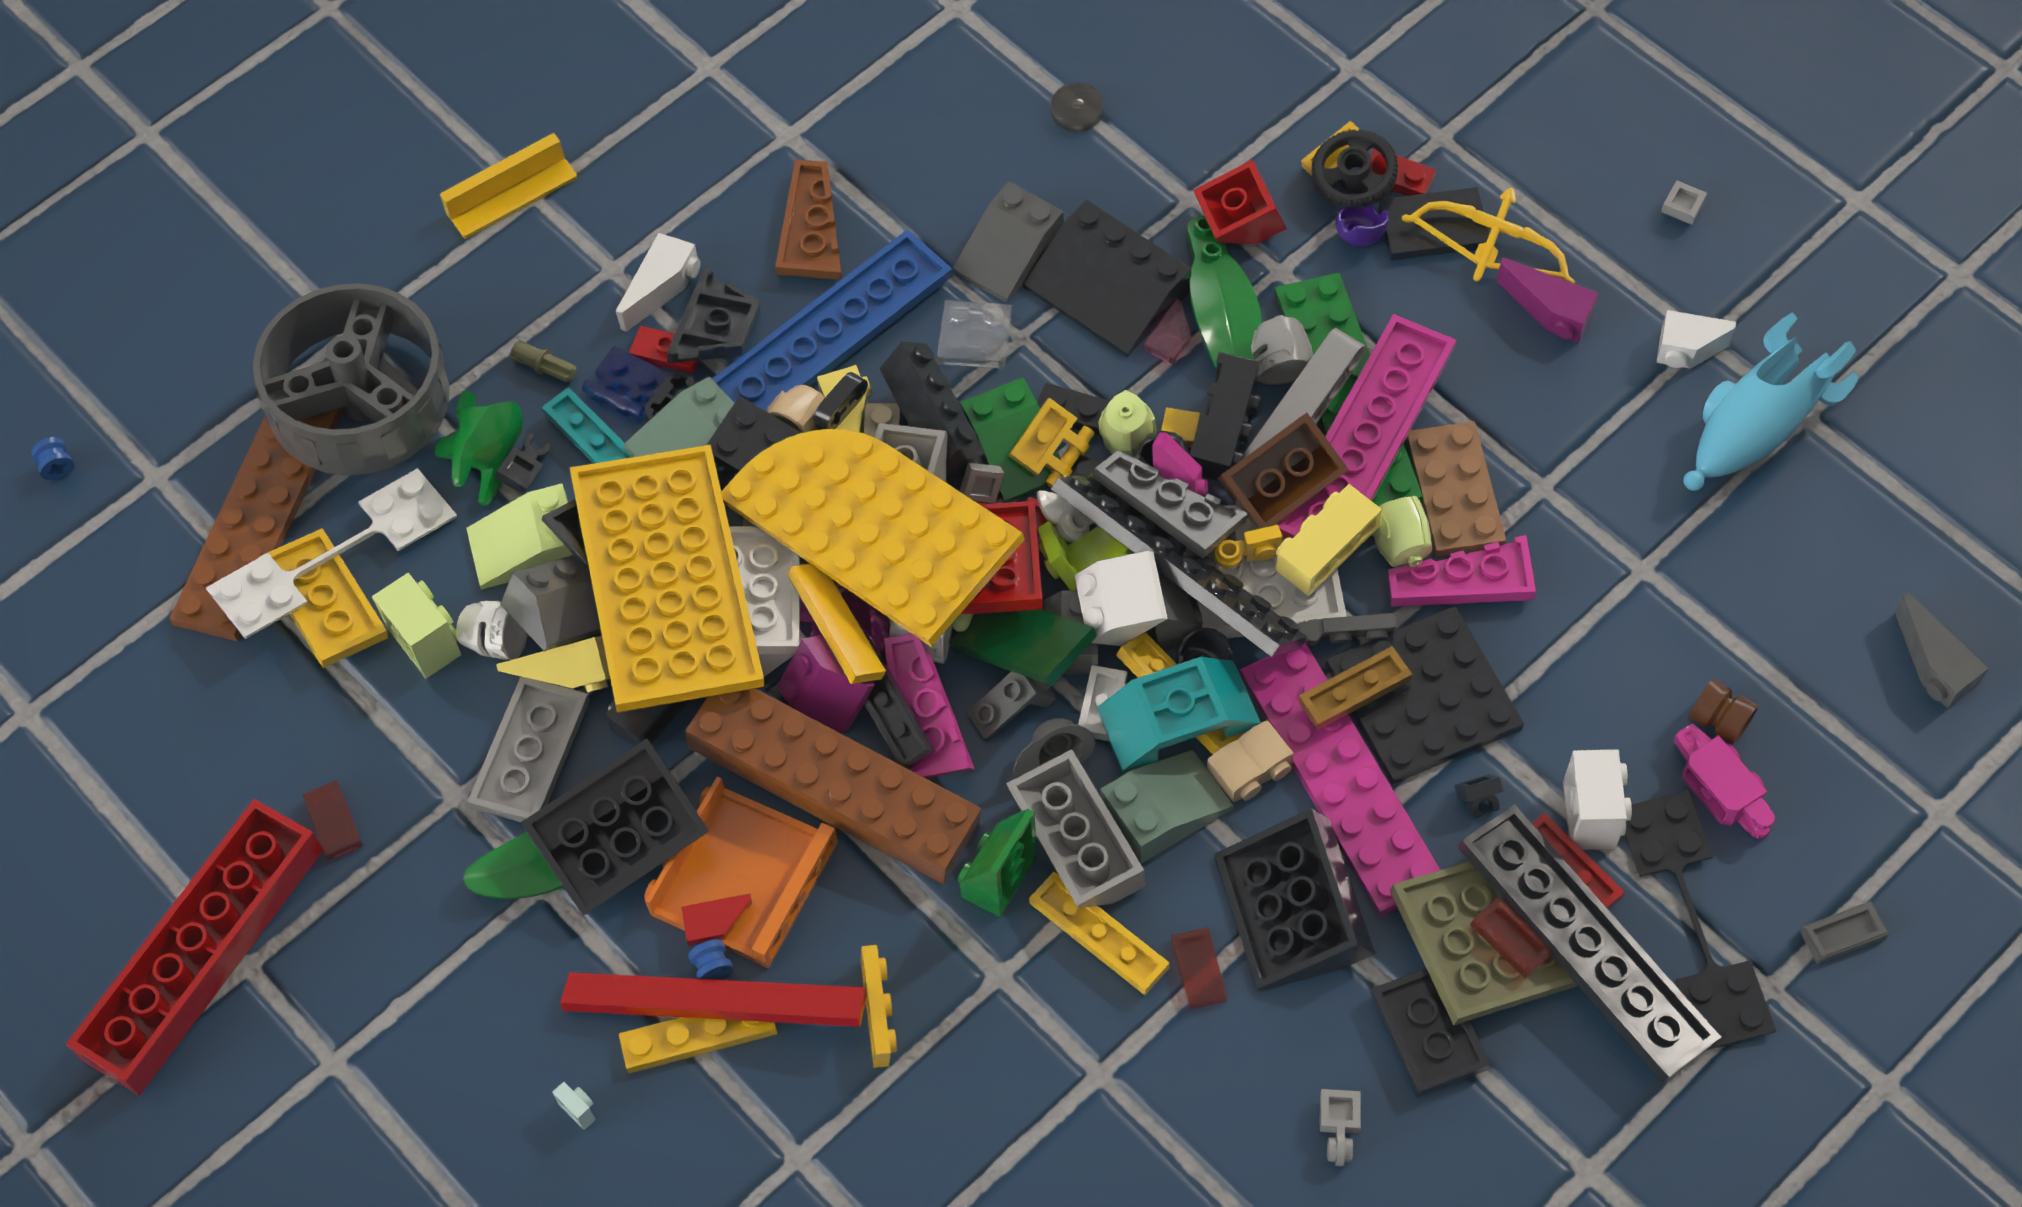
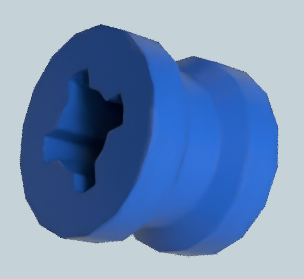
M51 437L43 439L35 444L31 450L35 463L39 464V473L45 480L61 479L67 476L74 468L71 456L66 453L67 447L60 438Z
M714 939L703 942L689 952L688 958L691 964L698 969L696 973L697 979L724 980L733 973L734 966L732 961L724 955L726 947L722 940Z

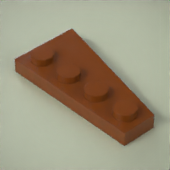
M795 159L775 265L776 275L842 280L828 163L825 161Z

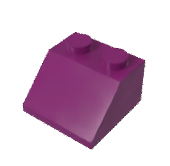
M821 634L801 640L777 687L791 708L827 727L843 733L850 729L872 691L874 683L867 681L851 684Z

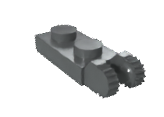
M1393 613L1313 619L1307 622L1304 620L1303 622L1300 621L1298 625L1300 626L1299 631L1308 637L1305 641L1307 646L1313 647L1321 639H1330L1332 644L1348 643L1352 641V637L1366 636L1367 641L1387 639L1388 633L1396 629V619Z

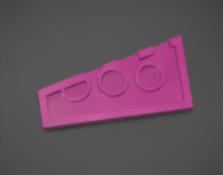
M1526 535L1515 537L1514 542L1499 545L1498 542L1484 545L1483 550L1465 554L1464 550L1452 553L1450 558L1436 562L1433 559H1428L1415 567H1410L1408 564L1388 569L1387 580L1391 607L1535 600L1536 595Z
M912 633L884 638L887 667L936 750L910 769V771L929 779L975 770L927 644Z

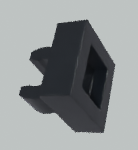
M1487 774L1454 785L1458 799L1468 802V810L1472 816H1481L1479 804L1484 799L1488 801L1490 810H1499L1500 803L1494 794L1504 792L1500 777Z

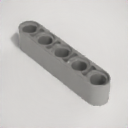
M1334 328L1327 335L1259 431L1242 459L1306 412L1316 424L1361 361L1366 346L1339 329Z

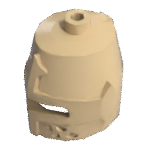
M796 385L787 392L782 390L768 406L766 412L801 433L820 430L821 426L814 422V415L824 396L809 386Z

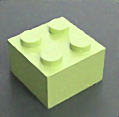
M407 573L372 596L388 631L426 679L462 655L456 643L458 640L456 630L452 626V618L442 605L436 606L432 600L434 598L433 594L422 580L416 583L412 576Z

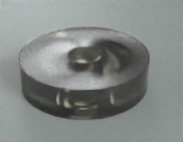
M1070 83L1062 86L1052 97L1051 111L1053 120L1058 126L1071 132H1083L1095 127L1103 115V99L1096 88L1085 83Z

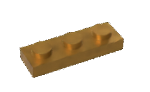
M1393 646L1299 695L1298 702L1316 729L1320 730L1410 682L1412 673Z

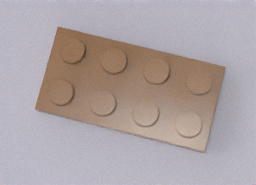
M1475 421L1410 430L1406 443L1414 474L1423 495L1422 506L1429 521L1435 557L1449 556L1452 553L1463 550L1465 553L1483 550L1484 545L1498 542L1499 545L1506 544L1503 525Z

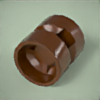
M1713 678L1697 699L1688 718L1705 728L1712 725L1715 726V735H1719L1721 739L1734 746L1749 726L1759 705L1743 695L1733 698L1732 690Z

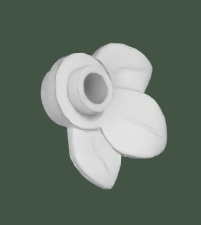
M1037 492V500L1044 517L1055 524V529L1064 541L1069 543L1077 541L1089 532V525L1094 522L1057 493Z

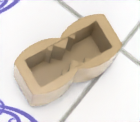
M1267 720L1247 731L1238 740L1227 744L1208 758L1207 770L1233 803L1242 798L1244 801H1247L1260 792L1262 783L1271 779L1278 781L1291 771L1294 753Z

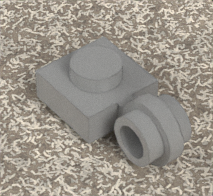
M1321 1089L1320 1132L1336 1133L1335 1138L1328 1137L1327 1161L1335 1162V1166H1344V1162L1352 1163L1353 1139L1345 1138V1133L1359 1134L1361 1129V1091Z

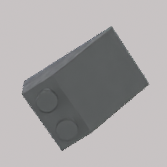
M1008 181L984 212L952 268L953 273L1008 303L1023 285L1063 225L1064 211Z

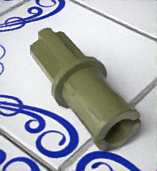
M522 340L515 342L511 349V360L533 368L535 373L539 375L546 373L565 382H571L575 377L577 367L572 363L553 356L552 351L549 349L541 350Z

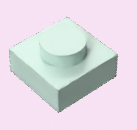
M563 1082L552 1092L558 1104L583 1130L596 1120L590 1109L594 1103L581 1088L577 1087L573 1091Z

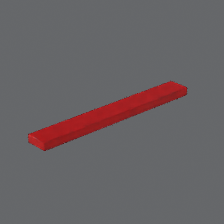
M569 972L560 1005L563 1011L861 1027L867 993L864 987Z

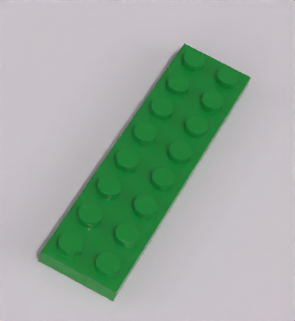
M1340 272L1275 287L1274 291L1281 315L1295 318L1302 323L1312 346L1313 355L1334 328L1339 329L1366 346L1361 361L1319 419L1325 436L1370 357ZM1404 444L1372 501L1377 506L1395 499L1417 496L1422 504L1423 495Z

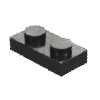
M1045 383L1037 402L1039 408L1042 407L1048 398H1051L1077 417L1071 428L1081 430L1083 426H1087L1094 431L1095 435L1100 436L1098 422L1110 400Z

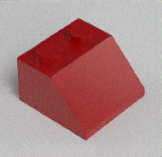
M1253 159L1193 190L1217 242L1259 244L1287 229Z

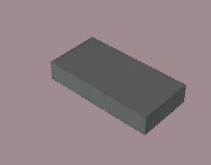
M1871 901L1802 926L1800 930L1817 965L1883 941L1889 935Z

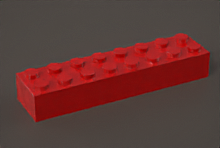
M253 799L65 1045L81 1061L140 1096L324 849L314 833Z

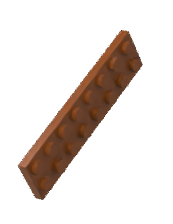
M341 407L298 421L313 427L335 430L344 408ZM266 416L257 431L169 618L173 626L238 642L241 633L208 593L206 587L256 560L259 556L282 546L317 470L304 465L288 454L272 433Z

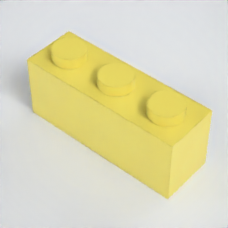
M1350 484L1340 493L1337 491L1332 493L1326 500L1324 509L1316 516L1314 514L1310 515L1303 522L1300 532L1293 539L1290 537L1286 538L1276 551V571L1308 596L1379 528L1382 509Z

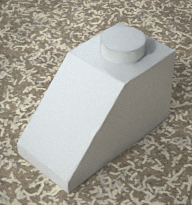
M1667 310L1661 329L1656 363L1667 364L1673 368H1693L1729 347L1736 322Z

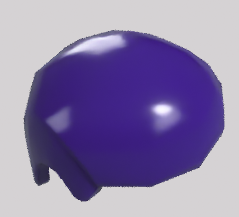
M1373 205L1361 209L1343 207L1335 219L1336 229L1340 237L1348 244L1358 248L1371 247L1377 244L1385 235L1389 223L1388 212L1384 210L1381 214H1378L1374 210Z

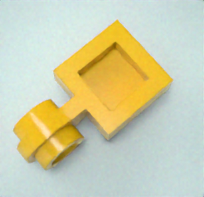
M1278 525L1256 529L1244 532L1243 540H1225L1221 542L1214 552L1216 563L1225 569H1232L1240 565L1243 556L1246 562L1253 560L1266 561L1277 555L1276 551L1282 543L1280 528Z

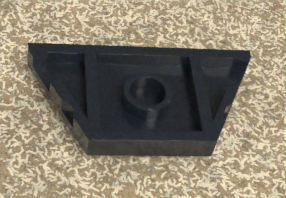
M703 268L667 352V363L673 364L742 356L760 312V301L748 293L741 292L736 285L729 281L725 284L713 278L712 270Z

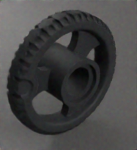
M1355 129L1347 130V132L1342 131L1337 133L1336 136L1333 135L1328 138L1317 150L1312 162V178L1318 193L1329 203H1333V205L1338 207H1349L1350 209H1361L1364 206L1366 208L1373 205V203L1381 201L1393 189L1398 176L1397 156L1389 142L1380 135L1377 136L1376 133L1358 129V131ZM1346 145L1350 146L1339 154L1337 159L1338 167L1331 169L1324 167L1327 158L1334 151ZM1374 148L1382 154L1387 165L1386 174L1379 175L1372 172L1371 157L1368 153L1369 149ZM1353 167H1359V168H1361V169L1358 170V171H1350V170H1349L1350 168H1353ZM1340 183L1344 189L1351 192H1359L1366 188L1368 192L1352 195L1338 192L1333 188L1336 184Z

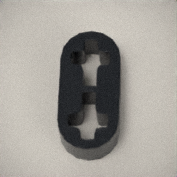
M676 371L664 380L645 406L647 422L655 416L656 411L660 412L683 391V389H680L675 393V387L682 388L686 385L689 388L695 385L692 375L684 371Z
M854 372L847 373L819 404L814 415V422L824 429H836L865 395L868 387L867 380Z

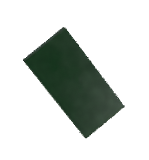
M1037 609L974 614L969 627L965 631H958L949 641V644L953 651L1052 686L1095 640L1097 634L1092 626Z

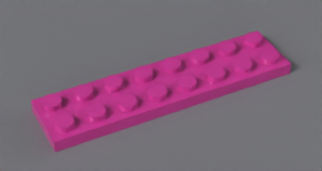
M1395 314L1392 315L1325 436L1349 470L1277 523L1283 538L1290 537L1293 539L1300 532L1303 522L1310 515L1314 514L1316 516L1322 511L1329 496L1336 491L1340 493L1348 484L1373 501L1455 349L1456 339Z
M1304 642L1301 649L1273 657L1269 656L1240 669V677L1264 719L1268 720L1294 753L1292 763L1294 771L1318 812L1330 819L1339 848L1376 913L1381 917L1398 909L1390 893L1393 884L1439 871L1440 868L1349 715L1317 730L1299 704V695L1327 681L1307 644Z

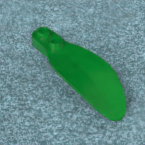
M1194 217L1189 221L1186 232V240L1193 261L1189 288L1193 313L1204 344L1216 370L1218 352L1255 360L1252 355L1251 344L1254 330H1257V327L1262 323L1256 293L1245 272L1228 254L1225 243L1216 241L1206 217Z
M527 832L479 858L467 868L463 877L465 886L471 892L494 899L527 898L563 888V885Z

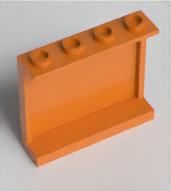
M717 776L712 786H707L703 790L697 813L710 832L663 863L664 869L658 879H653L645 891V903L651 916L685 931L682 906L750 893L752 905L743 912L734 924L733 930L722 941L726 950L769 969L838 844L834 827L822 822L818 829L730 791L724 788L722 778Z

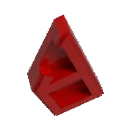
M750 893L682 906L688 946L714 939H726L743 912L752 905Z

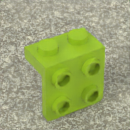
M1050 521L1037 528L1042 540L1038 546L1047 559L1044 561L1046 568L1054 579L1061 577L1070 591L1077 590L1074 575L1097 561L1131 554V550L1100 526H1097L1069 545L1065 543Z

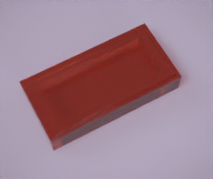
M337 780L302 794L328 860L363 846Z
M1499 897L1476 916L1470 924L1525 979L1552 956V950Z
M1209 928L1171 935L1189 1010L1227 1002V995Z

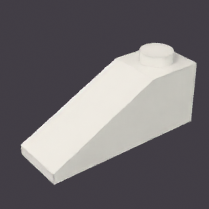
M658 233L616 309L621 330L627 332L686 289L690 279L695 278L700 269V260L697 256L695 244Z

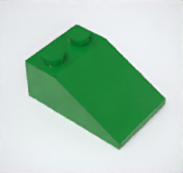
M1024 377L960 402L962 410L984 450L987 465L1001 466L1004 471L998 492L1004 503L1012 502L1048 487L1045 481L1051 474L1049 468L1044 466L1041 472L1035 476L1008 456L1040 410ZM1056 449L1052 455L1060 460V455Z
M1025 809L997 822L991 833L985 832L977 846L978 855L973 863L967 862L964 865L958 878L963 899L1001 918L1037 859L1034 811Z

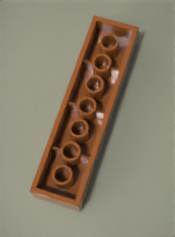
M755 688L708 696L685 731L687 748L943 885L980 824L981 808Z

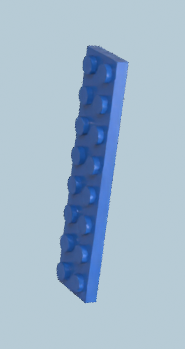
M907 229L713 377L712 380L734 403L741 396L766 411L782 390L787 392L796 385L811 387L818 381V376L828 374L953 277L952 268Z

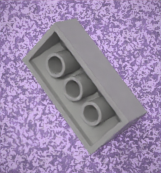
M1072 749L1006 783L1020 810L1030 809L1035 812L1036 837L1077 908L1114 904L1146 887L1143 867Z

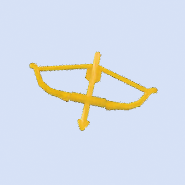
M1513 188L1507 189L1500 195L1503 201L1496 217L1476 210L1471 205L1438 201L1429 202L1413 214H1405L1401 218L1403 222L1416 223L1477 264L1473 275V280L1476 282L1481 280L1485 268L1499 270L1500 263H1494L1499 252L1494 244L1499 232L1547 249L1558 260L1561 272L1536 270L1573 284L1575 283L1574 279L1569 276L1565 255L1552 241L1539 235L1529 227L1523 229L1521 226L1504 220L1510 204L1516 203ZM1446 210L1491 228V232L1487 242L1479 244L1474 255L1420 219V217L1428 211Z

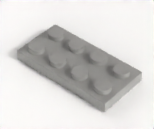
M520 677L467 801L469 807L474 810L522 822L546 806L589 705L590 697L588 693Z

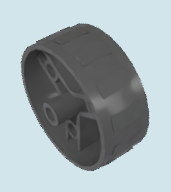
M353 283L338 284L314 290L294 300L278 312L265 327L256 345L253 359L255 388L271 431L288 454L304 465L317 470L341 475H357L391 468L412 457L423 448L438 431L447 412L450 394L446 362L438 336L429 318L417 304L390 289L376 285ZM390 333L409 340L421 348L431 359L430 369L424 383L414 396L379 371ZM343 334L334 337L327 344L326 355L328 361L284 374L294 360L312 345L331 336ZM343 407L346 416L351 420L365 421L371 419L375 423L358 428L333 430L313 427L298 420Z

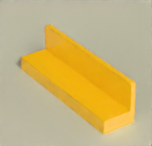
M552 133L439 195L446 214L462 237L467 239L577 179V174L565 159L560 140Z

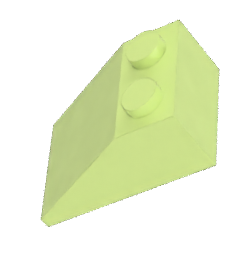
M562 483L528 492L466 528L481 590L508 583L513 572L573 555L542 521L543 515L568 503Z

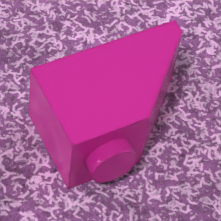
M1160 432L1153 443V468L1158 469L1159 476L1167 480H1175L1177 478L1189 484L1187 489L1206 497L1208 494L1207 480H1202V467L1167 433Z

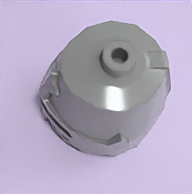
M1279 315L1261 323L1257 330H1254L1251 351L1255 361H1259L1258 381L1264 385H1283L1295 382L1313 357L1312 346L1302 323L1295 318Z

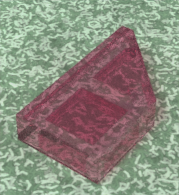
M1175 300L1144 344V351L1172 365L1175 364L1191 341L1190 329L1180 300Z

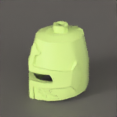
M1127 390L1112 398L1102 412L1098 422L1104 446L1112 454L1118 450L1135 457L1140 448V443L1150 433L1156 432L1155 417L1151 409L1137 395Z
M1417 496L1395 499L1380 505L1379 507L1382 509L1379 528L1372 533L1380 553L1395 568L1408 564L1410 567L1420 565L1423 559L1432 552L1429 521Z

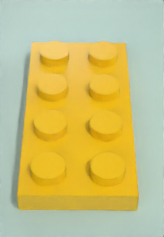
M322 528L268 553L282 570L293 571L334 548V545ZM340 555L294 580V586L307 600V604L293 611L290 615L322 668L388 638L386 628Z

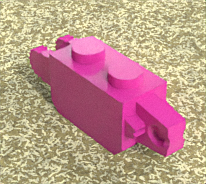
M1693 723L1680 730L1675 735L1673 741L1686 760L1682 780L1720 824L1732 826L1739 822L1753 838H1757V840L1759 838L1761 840L1766 838L1776 818L1769 805L1764 801L1767 791L1762 779L1756 773L1750 772L1741 762L1737 750L1732 745L1726 744L1719 735L1711 740Z

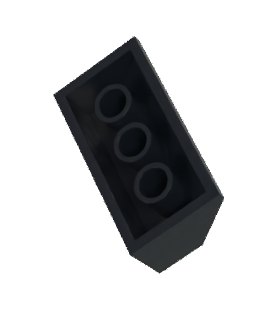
M901 341L879 369L909 427L946 431V476L964 477L968 462L987 465L984 450L976 437V433L970 426L961 404L957 401L946 376L942 373L935 360L932 350L924 343Z

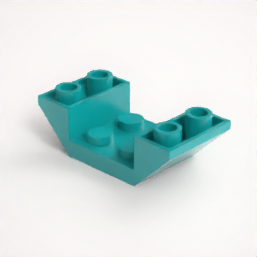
M1199 657L1133 679L1097 707L1098 714L1123 773L1158 762V750L1220 728L1223 729L1226 738L1248 731L1261 723L1234 661Z

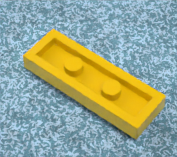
M877 945L862 946L860 962L863 986L866 988L867 993L866 1010L874 1068L887 1067L890 1063L891 1053L897 1052L895 1030H888L886 1017L892 1016V1003L890 993L883 994L882 981L887 980L886 959L878 957Z

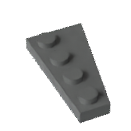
M1118 450L1098 465L1093 474L1094 479L1202 559L1243 525L1248 516V512L1238 507L1233 511L1220 505L1221 499L1207 494L1206 497H1203L1187 489L1189 484L1177 478L1175 480H1167L1159 476L1158 469Z

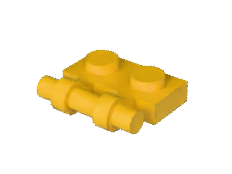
M1048 398L1008 456L1035 476L1041 472L1044 466L1049 468L1051 474L1045 483L1052 488L1058 477L1070 476L1072 474V466L1080 455L1084 456L1090 448L1088 443L1095 433L1087 426H1083L1078 434L1071 431L1070 428L1077 420V417L1051 398ZM1061 441H1063L1069 448L1059 460L1052 454Z

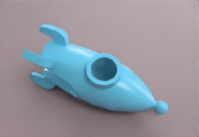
M1792 312L1771 327L1764 335L1763 340L1765 348L1771 354L1754 366L1736 384L1728 380L1724 381L1709 395L1703 410V420L1706 425L1699 441L1696 455V470L1685 474L1683 483L1686 488L1692 491L1699 490L1703 487L1704 478L1721 477L1757 463L1790 436L1811 412L1818 400L1825 405L1832 406L1845 399L1854 388L1859 376L1851 372L1838 384L1832 383L1831 380L1856 352L1851 341L1845 342L1831 357L1824 353L1791 382L1783 385L1799 365L1798 354L1802 349L1796 343V337L1791 340L1786 338V333L1798 318Z

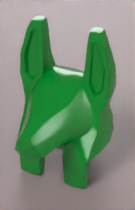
M466 390L462 391L455 410L459 428L447 436L438 438L434 451L437 457L452 460V481L457 487L464 485L471 467L481 470L478 503L482 506L489 505L502 483L495 479L496 472L522 433L523 417L520 407L513 401L497 402L489 406L475 407L476 396Z

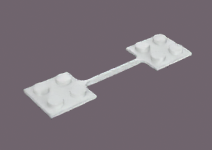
M417 468L359 501V505L373 521L368 529L293 571L282 570L269 553H266L206 587V590L242 636L247 639L307 604V600L293 584L295 579L366 540L375 533L384 534L399 551L457 518V514Z

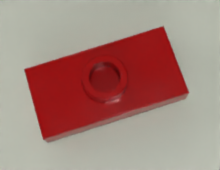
M644 326L639 327L629 351L631 360L691 374L695 373L699 361L667 363V352L675 334Z

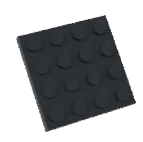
M1456 606L1390 632L1387 639H1374L1326 659V667L1333 678L1393 646L1412 673L1410 682L1352 712L1391 785L1523 729V720Z

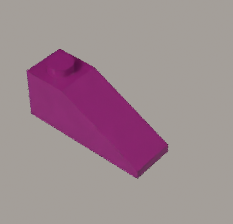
M1504 257L1500 262L1496 282L1547 331L1554 333L1559 338L1570 339L1579 343L1594 313L1599 293Z

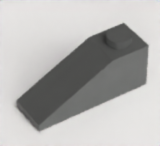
M1909 592L1906 593L1895 611L1896 618L1921 684L1934 700L1940 701L1949 709L1980 684L1989 668Z

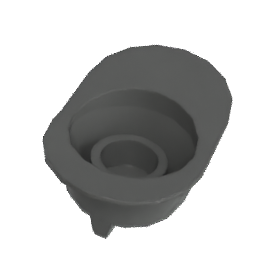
M1054 718L1043 722L1034 731L1031 744L1023 749L1016 759L1013 769L1015 779L1071 749L1080 764H1083L1094 751V735L1089 729L1080 725H1074L1071 720Z

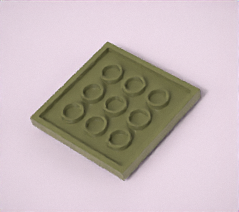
M1470 861L1392 885L1390 893L1453 1025L1578 986Z

